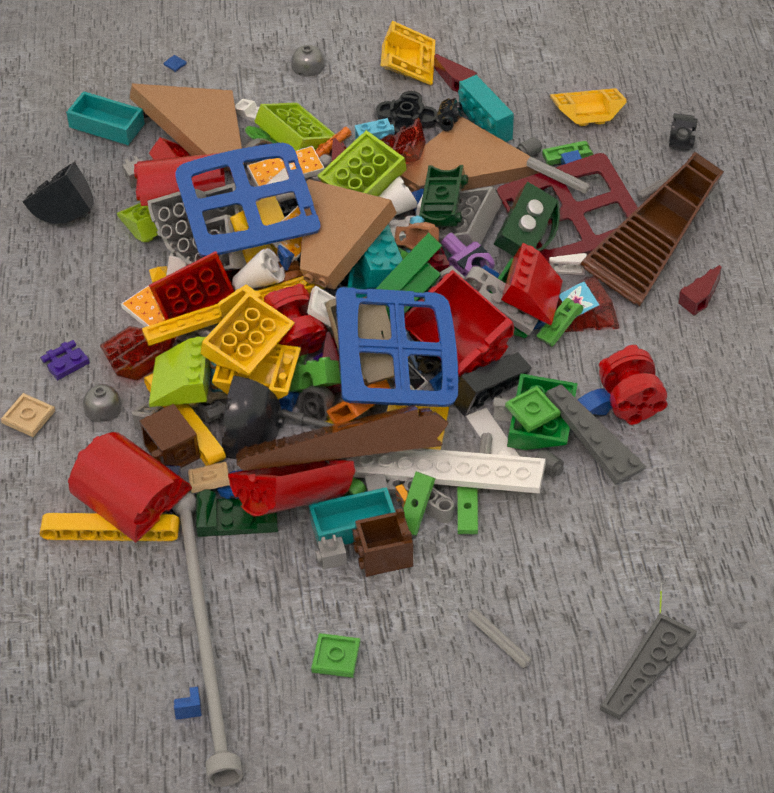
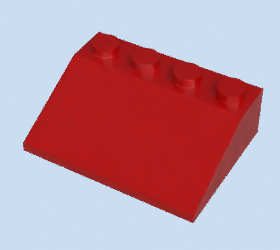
M522 243L513 257L501 300L551 325L563 280L540 251L536 250L533 246Z
M216 251L149 285L165 321L218 304L222 299L235 292Z

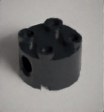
M674 113L669 147L690 150L694 146L695 135H692V133L696 131L698 118L692 115ZM685 129L688 133L683 135L679 130Z

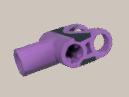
M449 233L441 242L442 246L453 255L448 259L450 266H453L464 277L467 276L473 266L482 267L486 265L491 269L495 266L493 258L478 242L465 246L453 233Z

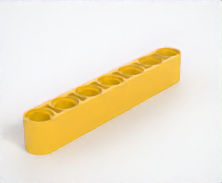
M153 374L144 377V383L150 393ZM189 404L175 405L197 433L200 459L203 463L209 466L226 459L223 448Z
M46 513L42 516L39 535L46 540L133 541L97 513ZM161 514L160 520L139 541L176 540L179 533V517L173 514Z

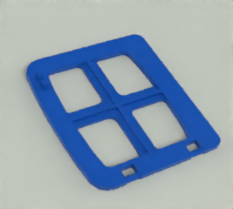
M265 144L218 153L183 163L175 172L177 186L198 253L201 257H205L215 251L218 255L312 235L320 231V221L316 214L296 151L289 144ZM265 159H282L289 177L288 180L257 187L249 184L243 163ZM294 162L296 169L291 170L289 163ZM224 167L230 168L236 186L235 191L201 199L197 197L192 183L193 176ZM286 193H294L301 214L282 222L267 226L263 225L256 201ZM236 204L242 206L249 226L248 230L216 235L208 233L202 215L204 211ZM310 208L312 215L306 216L304 209Z
M341 287L336 291L341 395L345 402L426 407H449L455 402L458 396L457 348L451 309L448 300L444 296L433 292L365 290ZM356 294H366V298H356ZM414 297H422L424 302L414 301ZM360 304L387 305L389 307L391 339H361L358 337V309ZM404 307H426L433 309L437 322L439 342L409 341L406 338ZM359 353L391 355L394 366L395 389L369 388L365 386ZM410 355L437 356L441 358L442 383L440 391L411 390L408 357Z

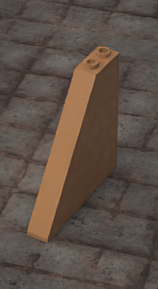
M132 83L130 99L139 108H142L153 121L191 156L242 149L232 90ZM224 167V171H230V168Z
M461 117L454 123L450 131L443 130L411 156L409 163H406L407 170L400 177L404 181L403 184L411 192L424 188L428 165L441 170H452L459 165H463L465 175H468V185L461 189V191L513 182L540 172L527 166V160L531 156Z
M308 179L306 183L321 227L318 233L302 237L300 270L306 282L335 290L397 212L390 199ZM310 208L304 209L306 216L312 215Z

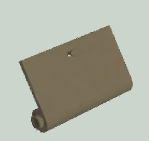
M331 299L326 302L325 307L339 351L336 299ZM359 305V338L391 339L390 321L385 305ZM359 353L365 385L394 377L393 358L391 355Z

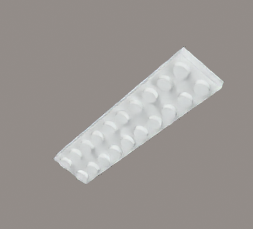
M424 448L347 458L348 461H354L355 475L353 477L365 478V476L374 474H385L386 480L395 478L399 479V481H406L408 478L414 477L417 471L436 478L434 484L529 493H540L546 465L545 459Z

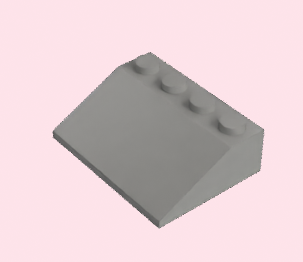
M494 187L460 192L458 211L462 213V222L458 223L457 227H438L440 243L449 233H453L465 246L473 242H478L481 245L502 204Z

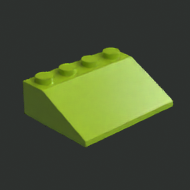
M298 103L260 104L254 120L260 126L259 128L267 132L272 139L278 143L291 145L295 151L313 146L314 150H316L318 145L325 143L335 135V133Z
M366 130L319 173L317 177L322 183L379 197L407 168L405 158Z
M138 203L117 213L119 219L136 239L142 242H149L158 235V229L155 222H152L148 206H141V203Z
M206 337L189 338L156 357L149 407L207 402L211 367L210 360L201 355L202 341Z

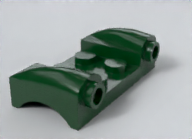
M428 165L419 216L424 218V222L435 224V227H457L458 223L462 222V213L458 211V203L461 189L468 185V175H465L463 165H459L452 170H441Z
M205 489L196 494L197 536L278 532L277 512L253 516L241 507L242 502L239 498L217 499L215 492Z

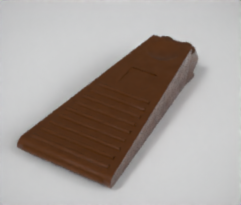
M694 152L678 171L589 253L580 265L630 302L640 307L707 197L721 179L724 171L697 152Z
M415 405L316 430L312 429V431L302 432L297 435L293 434V436L289 437L284 436L281 439L265 441L250 447L245 446L236 454L237 466L242 470L250 471L252 469H269L270 467L309 464L310 462L325 460L330 461L333 459L440 447L442 442L438 437L445 430L448 422L437 412L430 410V408L418 409Z

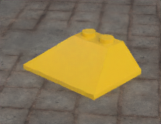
M392 21L382 44L380 66L400 75L432 85L436 40Z
M616 88L550 94V98L555 105L579 126H587L589 123L594 122L595 124H605V121H611L626 104V98Z
M276 196L263 198L256 202L263 225L267 226L278 223L285 218ZM243 210L230 217L235 232L249 229ZM271 243L244 249L242 252L246 263H248L261 250L268 248L277 255L278 248Z
M277 344L249 376L217 365L212 384L228 394L233 376L244 377L266 386L279 400L289 393L301 347Z

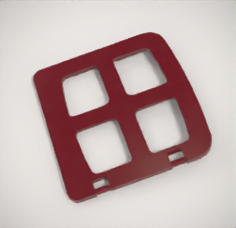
M597 153L555 167L576 178L593 174H600L603 177L610 192L583 201H576L566 184L542 173H537L498 187L497 194L507 213L511 209L507 202L513 201L514 203L519 191L527 181L541 190L548 187L553 188L562 204L559 222L570 220L582 240L558 248L544 249L541 254L548 263L550 257L581 253L589 254L615 230L612 229L600 235H595L584 217L585 213L618 203L626 218H628L638 208L604 153ZM549 219L548 225H551L552 221ZM541 241L537 243V249L543 246Z

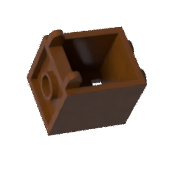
M174 404L139 420L143 445L152 457L173 472L200 459L197 433Z
M399 508L394 513L355 521V529L352 530L354 537L353 547L355 554H359L360 570L364 569L366 577L413 567L412 534L405 519L404 509Z

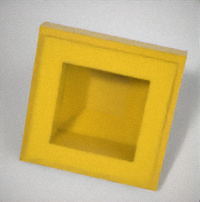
M167 266L149 269L152 283L166 277Z

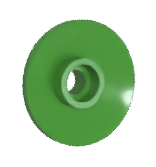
M253 126L245 128V132L253 140L263 138L273 144L277 143L267 132Z

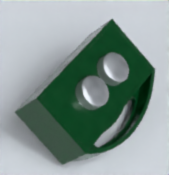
M527 181L519 191L493 245L513 257L522 243L533 246L541 253L551 243L558 230L560 220L558 199ZM550 219L552 224L549 237L545 244L537 249L536 245L543 238L548 220Z

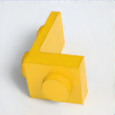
M246 284L218 303L219 316L224 318L248 291L260 300H262V296L258 291L253 290Z

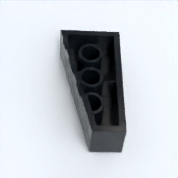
M517 352L512 355L508 354L498 361L494 360L484 367L480 366L473 372H466L459 378L458 396L453 404L465 417L470 414L471 408L476 407L478 409L484 405L488 398L491 397L493 400L504 389L508 391L517 386L520 374L529 375L532 367Z

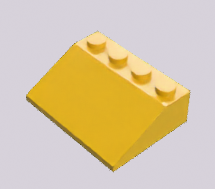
M248 291L202 341L201 355L216 365L249 376L293 327L295 322Z

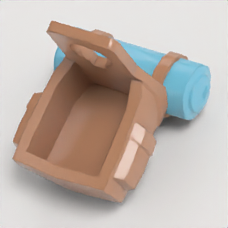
M416 215L410 217V223L407 227H396L394 239L397 245L405 246L406 252L410 253L428 233L439 241V228L435 227V224L424 222V218ZM403 231L406 234V238L400 241L399 235Z

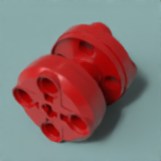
M296 284L278 291H272L265 295L263 301L295 322L278 344L301 347L299 357L318 351L322 347L327 333L325 324L307 313L310 294L303 284Z
M633 344L600 361L598 365L600 368L599 378L603 387L610 393L611 407L619 419L627 421L629 425H636L667 407V391L662 381L655 376V364L647 351L639 349L637 345Z

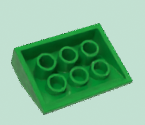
M520 374L516 396L536 386L546 394L548 390L562 384L575 397L578 383ZM512 415L507 447L531 450L567 445L570 427L559 416L528 432Z

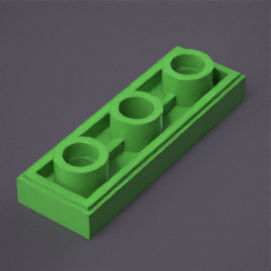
M417 471L415 472L403 508L405 519L412 535H417L436 479Z
M457 486L458 534H478L477 488Z

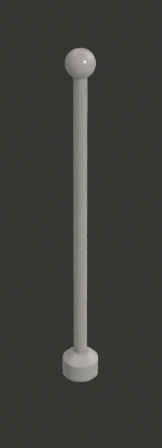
M188 492L172 509L180 516L215 751L206 761L205 766L208 783L216 787H226L239 782L243 777L240 757L228 751L192 518V514L196 510V497L191 492Z

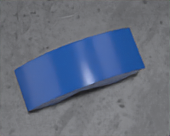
M604 388L590 391L578 399L592 414L607 415L612 408L610 393Z

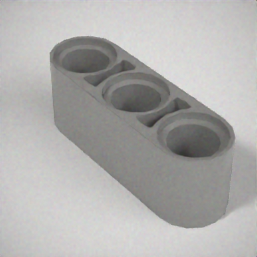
M414 477L408 478L404 483L408 493ZM432 488L424 513L441 523H449L454 517V502L451 498Z

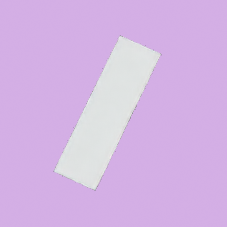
M487 408L466 416L480 438L483 433H491L493 438L491 454L497 455L498 451L507 450L513 456L520 457L514 448L507 447V437Z

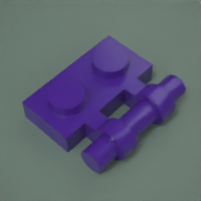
M74 340L65 341L60 344V347L54 350L50 349L46 351L45 355L40 357L43 363L50 361L47 364V368L57 381L90 364L89 358L80 348L72 351V348L76 347ZM63 353L66 354V355H64V356H62V357H60V358H57V356H59V355H61V354H63Z

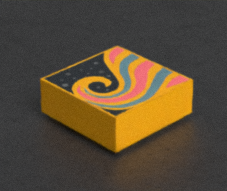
M401 484L395 486L396 500L403 509L408 492Z

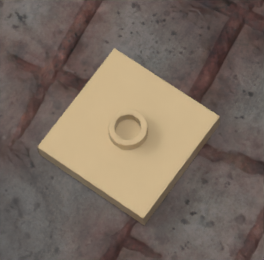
M23 393L4 414L1 422L34 437L53 415L55 407Z
M227 462L188 470L189 482L192 486L191 493L230 485Z

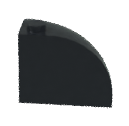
M75 162L57 172L50 182L48 180L43 182L34 191L35 194L30 193L22 201L35 217L53 224L68 223L80 216L84 218L91 213L90 210L94 204L90 187Z
M233 376L227 397L229 398L228 410H225L223 426H225L224 437H222V448L226 458L236 459V454L245 446L250 447L254 446V444H261L265 441L269 442L276 439L279 429L283 428L285 417L282 416L281 404L270 389L257 381Z

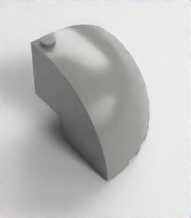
M233 183L205 192L195 189L197 197L201 199L233 192L236 190V186ZM180 192L147 201L152 222H155L158 229L157 234L162 237L165 246L187 264L203 258L198 253ZM236 204L204 211L202 215L208 233L216 235L235 232L230 217L242 211V206ZM242 250L218 255L225 271L242 269L247 264Z

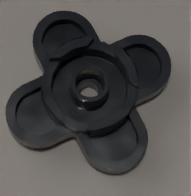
M406 91L400 95L398 100L395 101L394 99L392 102L384 101L376 107L377 118L379 120L388 118V121L392 122L391 124L394 126V135L400 138H405L413 125L430 127L437 123V110L433 107L424 106L422 95L416 91Z

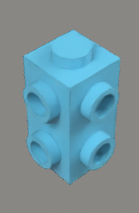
M388 118L355 125V139L367 130L385 144L393 142L395 130L393 124L390 125Z

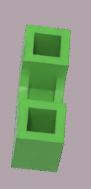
M330 357L319 358L318 362L317 360L306 361V365L303 363L297 364L289 392H303L304 389L310 386L328 387L341 384L339 361L331 360Z

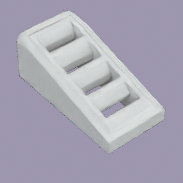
M586 254L550 257L549 264L558 274L585 275V269L580 263L586 257Z

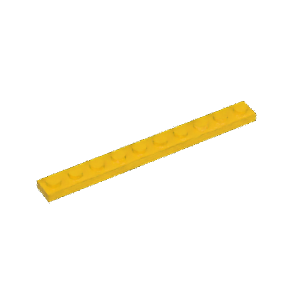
M303 276L258 290V292L262 296V301H264V297L268 293L296 284H303L309 293H311L315 286L321 289L324 288L320 285L306 282ZM218 304L144 327L142 331L148 345H153L220 323L223 318L219 316Z

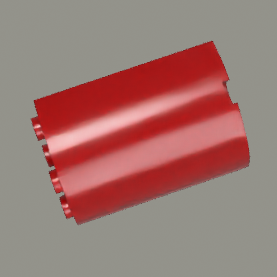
M214 154L137 161V164H134V176L137 179V201H140L141 206H148L147 201L179 192L175 176L177 168L183 163ZM224 168L193 176L192 183L194 189L205 192L226 186Z
M454 270L450 271L429 292L441 294L449 302L456 339L458 376L461 377L466 372H473L480 366L484 367L494 360H500L509 347L507 345L508 339L513 337L514 323ZM413 307L404 314L405 328L420 342H439L437 322L433 309Z
M118 432L96 436L85 449L78 453V459L68 478L69 491L72 495L135 543L160 520V516L164 511H170L192 489V486L187 481Z
M330 460L329 463L320 461L310 462L309 464L301 463L300 465L270 467L269 469L243 470L229 473L228 478L234 497H239L242 502L241 507L253 516H262L342 497L351 486L353 475H355L354 461Z

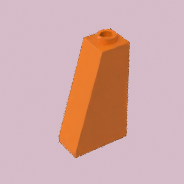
M386 380L366 385L369 388L391 389ZM342 400L326 412L334 425L358 417L375 404L348 403Z

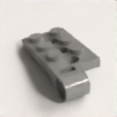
M472 267L464 280L513 321L516 328L529 336L539 319L525 312L521 314L518 311L520 309L503 302L501 298L506 283L481 267Z

